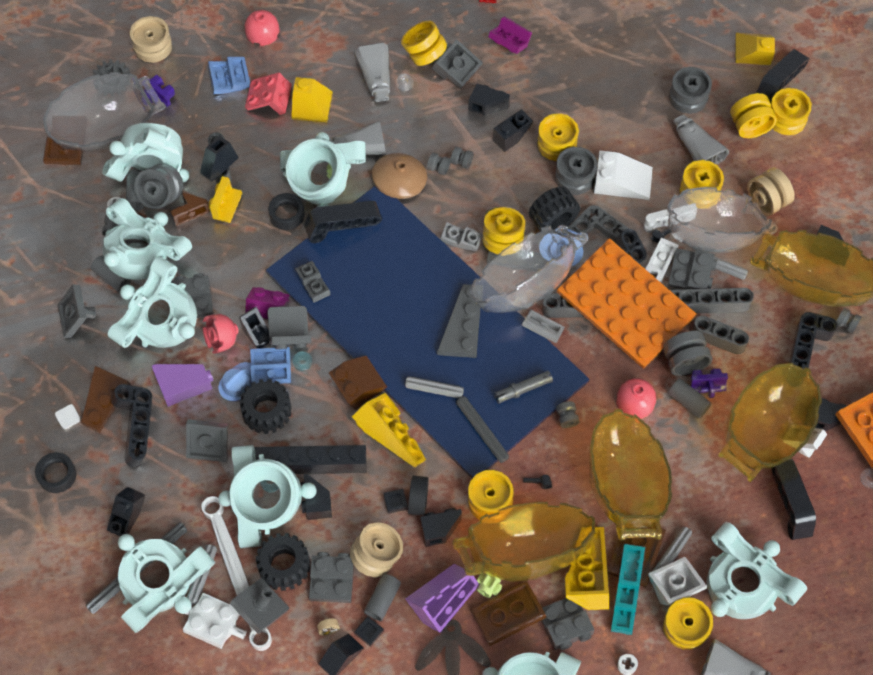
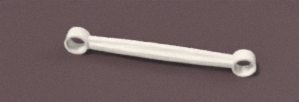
M210 496L202 502V511L205 517L212 522L227 571L238 596L249 587V584L222 517L224 507L219 503L218 497ZM218 503L220 508L216 513L209 514L205 511L208 504ZM249 625L251 629L249 640L252 647L258 651L268 649L272 643L269 630L266 628L263 631L268 635L267 642L263 645H256L253 642V638L257 633Z

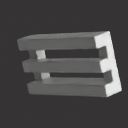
M531 309L522 326L557 343L565 328Z

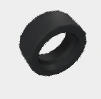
M283 193L275 196L269 203L270 221L278 229L291 230L303 222L305 215L303 202L298 196ZM288 204L297 208L296 215L288 219L279 218L275 213L277 208L282 205Z
M59 452L48 453L43 456L35 468L36 479L41 487L50 493L66 491L73 485L77 476L76 468L71 459L64 453ZM54 463L65 464L68 472L64 479L55 483L46 481L44 473L50 465Z
M412 476L408 514L425 515L429 477Z

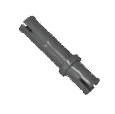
M547 370L517 384L512 383L509 387L494 392L495 399L498 398L496 400L498 404L511 398H519L523 393L553 382L552 375L549 376L551 373Z

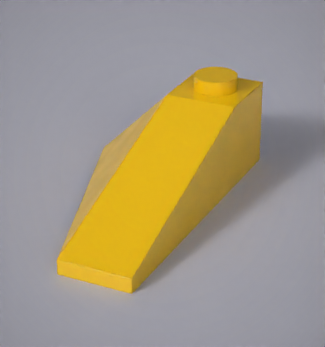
M384 393L366 402L352 416L356 425L413 467L423 463L426 460L416 440L410 438L407 432L409 427L406 423L401 422L399 418L401 413L389 396Z
M604 527L583 528L574 558L572 557L569 572L565 577L566 598L587 610L609 609Z

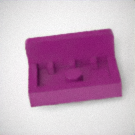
M504 16L501 18L499 26L489 32L488 37L494 40L495 43L506 47L510 52L518 54L527 48L532 32Z
M252 287L246 297L245 313L257 307L262 318L268 319V309L270 307H286L290 295L280 291Z

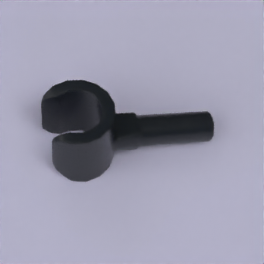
M672 226L662 233L655 229L650 239L659 243L661 238L664 239L666 235L676 229Z
M542 475L540 478H523V483H541L542 489L552 488V481L549 475Z

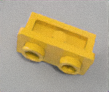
M222 176L220 183L216 184L215 195L209 201V209L213 219L230 223L242 196V191L232 188L228 177Z

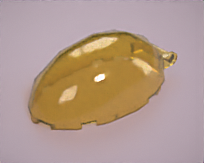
M784 230L779 232L778 237L764 234L757 252L750 258L751 265L766 270L783 291L804 302L830 307L861 306L873 299V258L868 259L862 254L863 251L856 246L833 236L818 233V235L806 233L807 230H798L797 232ZM768 246H772L766 258H762Z
M793 363L777 364L767 371L765 370L758 374L740 392L727 417L725 428L726 444L718 456L726 459L748 477L747 480L749 482L756 477L761 469L772 468L791 459L808 442L818 423V410L822 403L819 384L817 385L810 375L812 373L810 369L806 367L803 369Z
M615 409L612 413L603 414L593 429L589 448V482L599 507L607 518L615 523L619 540L643 537L661 539L660 519L668 511L672 498V474L667 457L659 440H655L650 432L651 428L636 414L633 416L623 413L622 409Z
M548 502L515 504L500 508L497 513L489 516L485 514L480 517L479 522L471 524L468 528V536L454 539L452 545L458 551L465 566L464 571L468 576L484 573L491 578L509 582L536 580L567 567L586 551L595 535V518L582 512L583 508L566 503H560V506L548 505ZM466 548L470 549L474 563H472Z

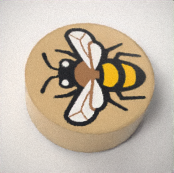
M334 618L325 619L317 625L319 635L322 636L334 634L340 629L338 620Z

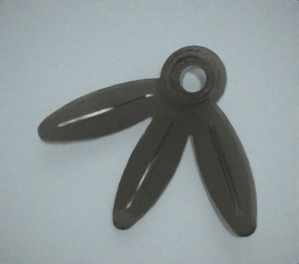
M451 619L443 628L441 634L436 636L423 649L415 669L420 671L427 667L440 654L444 646H446L445 662L448 675H459L461 661L459 646L482 666L489 667L491 662L484 649L475 640L461 633L462 627L460 623ZM453 626L455 630L450 632L447 628Z

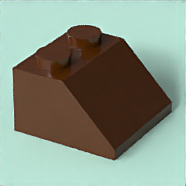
M367 356L344 361L329 372V375L348 404L355 410L387 388V385Z

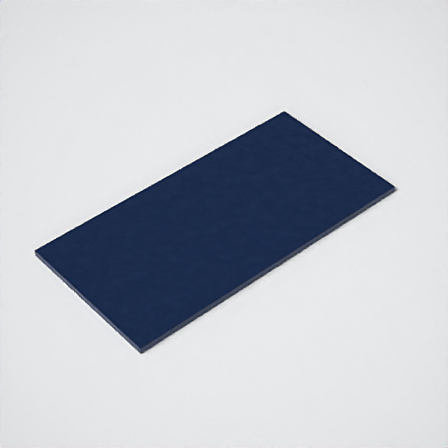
M374 186L353 203L375 201L383 218L379 224L328 231L326 238L319 243H311L309 238H306L267 268L266 273L299 306H305L307 314L352 359L367 356L387 385L384 391L473 479L476 474L490 469L498 460L457 405V400L460 398L406 388L405 382L408 376L463 387V396L469 400L507 453L556 411L557 405L568 401L589 382V378L545 337L522 326L525 318L397 198L383 194ZM310 261H313L319 270L321 278L331 294L315 303L311 300L295 271V268ZM463 284L482 286L477 358L437 355ZM547 370L551 373L549 376L552 375L553 382L523 393L519 398H511L498 404L496 401L498 398L495 399L494 392L505 389L512 383L517 384Z

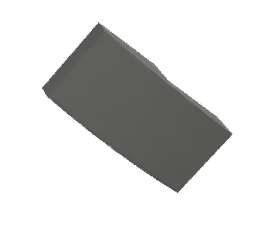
M313 261L295 268L301 283L313 303L331 295L329 288L321 278V274Z

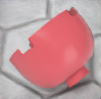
M257 10L249 14L244 25L246 38L252 44L255 42L259 43L260 46L269 45L276 41L277 35L280 32L277 18L266 10Z
M213 314L204 317L203 322H206V327H203V335L208 348L213 347V354L229 350L236 341L238 334L237 325L228 316L223 314Z
M636 378L627 380L618 390L617 407L627 417L645 418L653 412L656 404V392L648 381Z

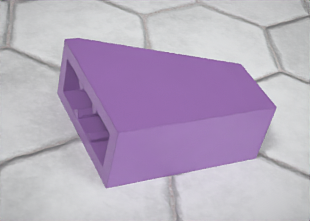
M203 364L152 365L153 372L168 407L212 389L210 382L214 381L210 370H205Z

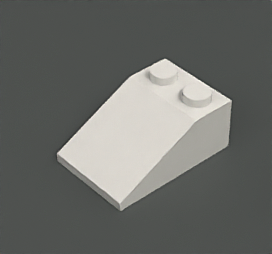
M599 151L594 193L649 200L653 167L617 152Z

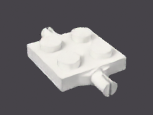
M205 593L201 595L198 603L193 608L191 607L189 612L185 613L189 617L183 632L222 649L224 643L231 635L244 639V636H246L247 631L236 627V621L240 614L230 604Z

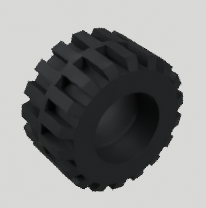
M559 186L539 196L533 202L528 214L543 235H547L548 233L559 232L569 226L578 216L580 205L568 188Z
M259 379V383L252 382L251 387L247 386L245 393L242 392L240 409L245 424H248L251 430L255 428L257 433L264 431V434H269V431L275 433L277 428H284L283 423L287 424L289 422V417L292 414L290 397L286 388L283 385L280 386V382L275 381L272 383V379H267L264 382L263 379ZM269 400L277 404L269 412L263 413L255 410L256 406L262 401Z
M277 533L275 538L272 535L267 537L268 542L263 541L261 543L262 548L257 550L256 563L260 577L269 586L272 585L273 589L277 590L280 587L281 591H286V587H290V590L295 589V584L300 586L302 578L306 580L308 576L307 572L310 571L308 550L302 540L298 541L297 536L293 535L291 538L289 533H285L284 536H281V533ZM280 554H290L295 557L294 564L286 570H277L271 566L273 559Z

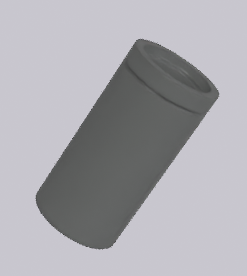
M138 169L128 171L126 180V200L134 211L144 208V205L138 200L134 188L135 179L142 172V170Z
M103 255L98 256L92 262L91 270L118 293H120L124 285H130L131 279L118 276L109 269L104 262Z
M678 379L668 392L671 397L698 418H701L712 404V402L682 379Z
M382 574L364 609V613L372 619L383 621L401 582L391 575Z

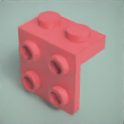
M280 72L252 80L245 108L249 111L269 105L279 115L286 114L292 84Z

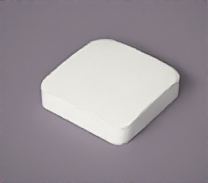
M72 404L55 413L63 429H67L81 420Z

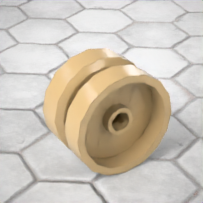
M147 16L137 20L131 26L130 37L134 52L139 59L144 62L154 63L167 58L171 53L172 41L168 25L164 20L159 17Z
M769 168L762 175L749 180L747 184L748 194L752 203L764 215H772L779 211L780 208L786 207L794 201L793 186L787 176L778 168Z
M378 522L366 526L353 542L350 548V558L359 572L366 576L379 577L390 571L403 552V542L400 535L391 526Z

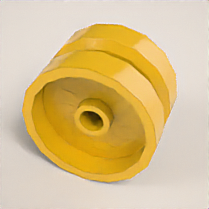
M423 21L412 26L403 35L401 40L403 48L409 53L411 60L417 66H423L435 61L444 53L447 47L446 40L439 33V29L433 21Z
M785 88L776 92L771 101V108L774 110L777 122L772 129L783 135H794L801 132L811 112L812 103L810 98L804 92L794 88Z
M757 93L743 97L730 110L738 133L743 138L761 136L770 131L777 122L770 101L764 94Z
M557 113L545 117L540 122L537 138L538 150L542 156L549 160L557 161L560 153L565 149L577 147L578 124L573 118L565 114Z
M698 160L688 164L684 170L679 190L681 198L685 203H694L696 208H708L716 203L724 182V175L719 166L706 160Z
M507 207L495 208L489 211L484 218L482 237L484 246L490 252L498 255H510L519 251L523 246L526 222L524 216L519 211Z
M485 470L476 474L468 487V505L473 516L487 523L498 522L504 519L510 513L513 505L514 492L510 479L502 472L495 470Z
M682 598L675 601L669 607L663 621V631L667 640L682 650H692L701 646L707 640L713 628V616L710 609L702 601L695 598ZM685 621H689L691 626H687Z

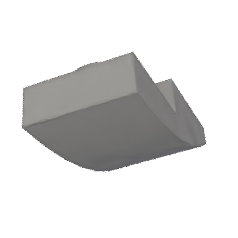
M447 222L440 240L458 248L477 251L483 234L468 227L461 229Z

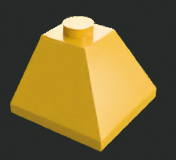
M735 34V63L771 65L775 54V38L772 35Z
M296 77L292 98V119L327 123L333 92L315 79Z

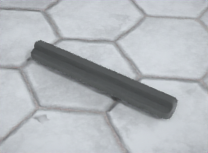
M465 396L458 399L457 405L500 463L507 461L509 454Z

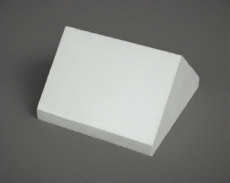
M686 557L648 573L660 604L671 606L679 599L688 598L707 589V585Z

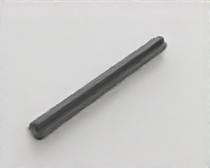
M179 522L161 539L173 544L187 532V528ZM149 561L148 563H146V564L141 568L140 573H141L146 567H148L153 561ZM118 576L86 604V608L92 614L96 613L121 590Z

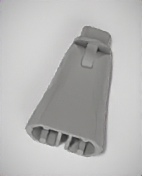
M377 43L359 46L354 50V56L371 95L374 96L376 102L389 100L388 45Z
M681 115L674 119L673 123L677 126L676 131L694 161L706 160L717 165L728 156L729 149L710 136L691 118Z
M380 121L329 138V141L334 144L363 141L366 143V155H386Z
M716 639L713 640L709 648L706 663L701 672V675L771 674V672L739 655Z

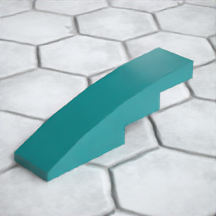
M624 544L611 632L632 635L645 547Z

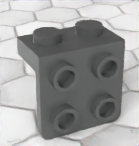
M305 306L270 307L268 309L270 347L275 346V349L279 350L295 345V349L307 348L306 345L311 344V335H308L307 308Z

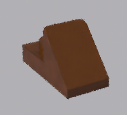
M182 193L186 205L178 206L170 211L173 222L178 226L209 213L210 209L207 199Z

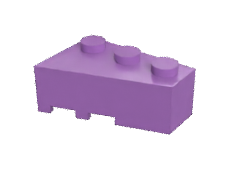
M453 564L405 600L423 624L440 633L480 584L470 571Z

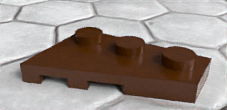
M95 366L81 421L82 425L100 433L116 408L111 403V397L115 388L121 384L130 385V382ZM118 394V397L122 399L124 395Z

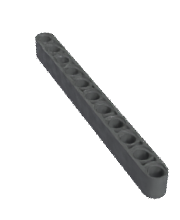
M748 288L670 290L680 300L688 301L689 303L685 304L695 313L745 312L749 310L754 298L753 292ZM548 294L543 299L542 313L547 318L584 317L574 307L567 306L569 303L559 294Z

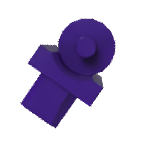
M158 75L151 79L145 76L142 79L146 84L143 91L145 95L144 102L147 104L161 102L164 106L169 107L171 105L170 99L175 95L174 88L171 85H167L163 89L160 88L164 83Z
M720 368L712 369L710 374L703 375L701 370H694L690 386L697 392L708 393L709 398H714L715 392L726 391L728 375L727 373H722Z

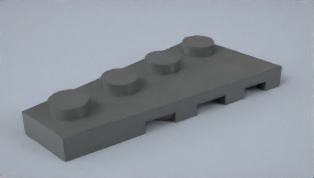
M463 284L437 355L477 358L482 286Z

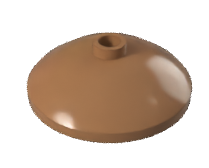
M392 153L381 157L374 164L372 180L376 188L383 194L393 198L405 199L416 196L424 189L427 182V171L424 165L415 157L403 153Z

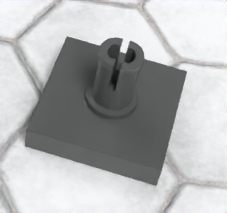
M73 284L57 304L64 338H71L87 318L94 319L96 316L95 307H84L80 285Z
M188 419L186 423V458L226 462L228 459V424Z
M262 578L230 602V605L258 635L290 609Z

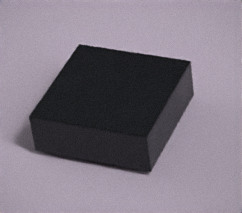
M403 488L383 493L388 514L408 510Z
M367 616L354 631V634L371 647L384 632V629Z

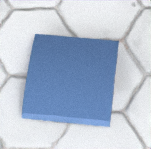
M227 57L226 61L208 62L213 94L231 93L250 87L245 57Z
M290 347L279 350L275 348L250 349L251 383L254 381L259 383V379H263L264 382L267 379H272V383L275 381L280 382V384L291 383Z

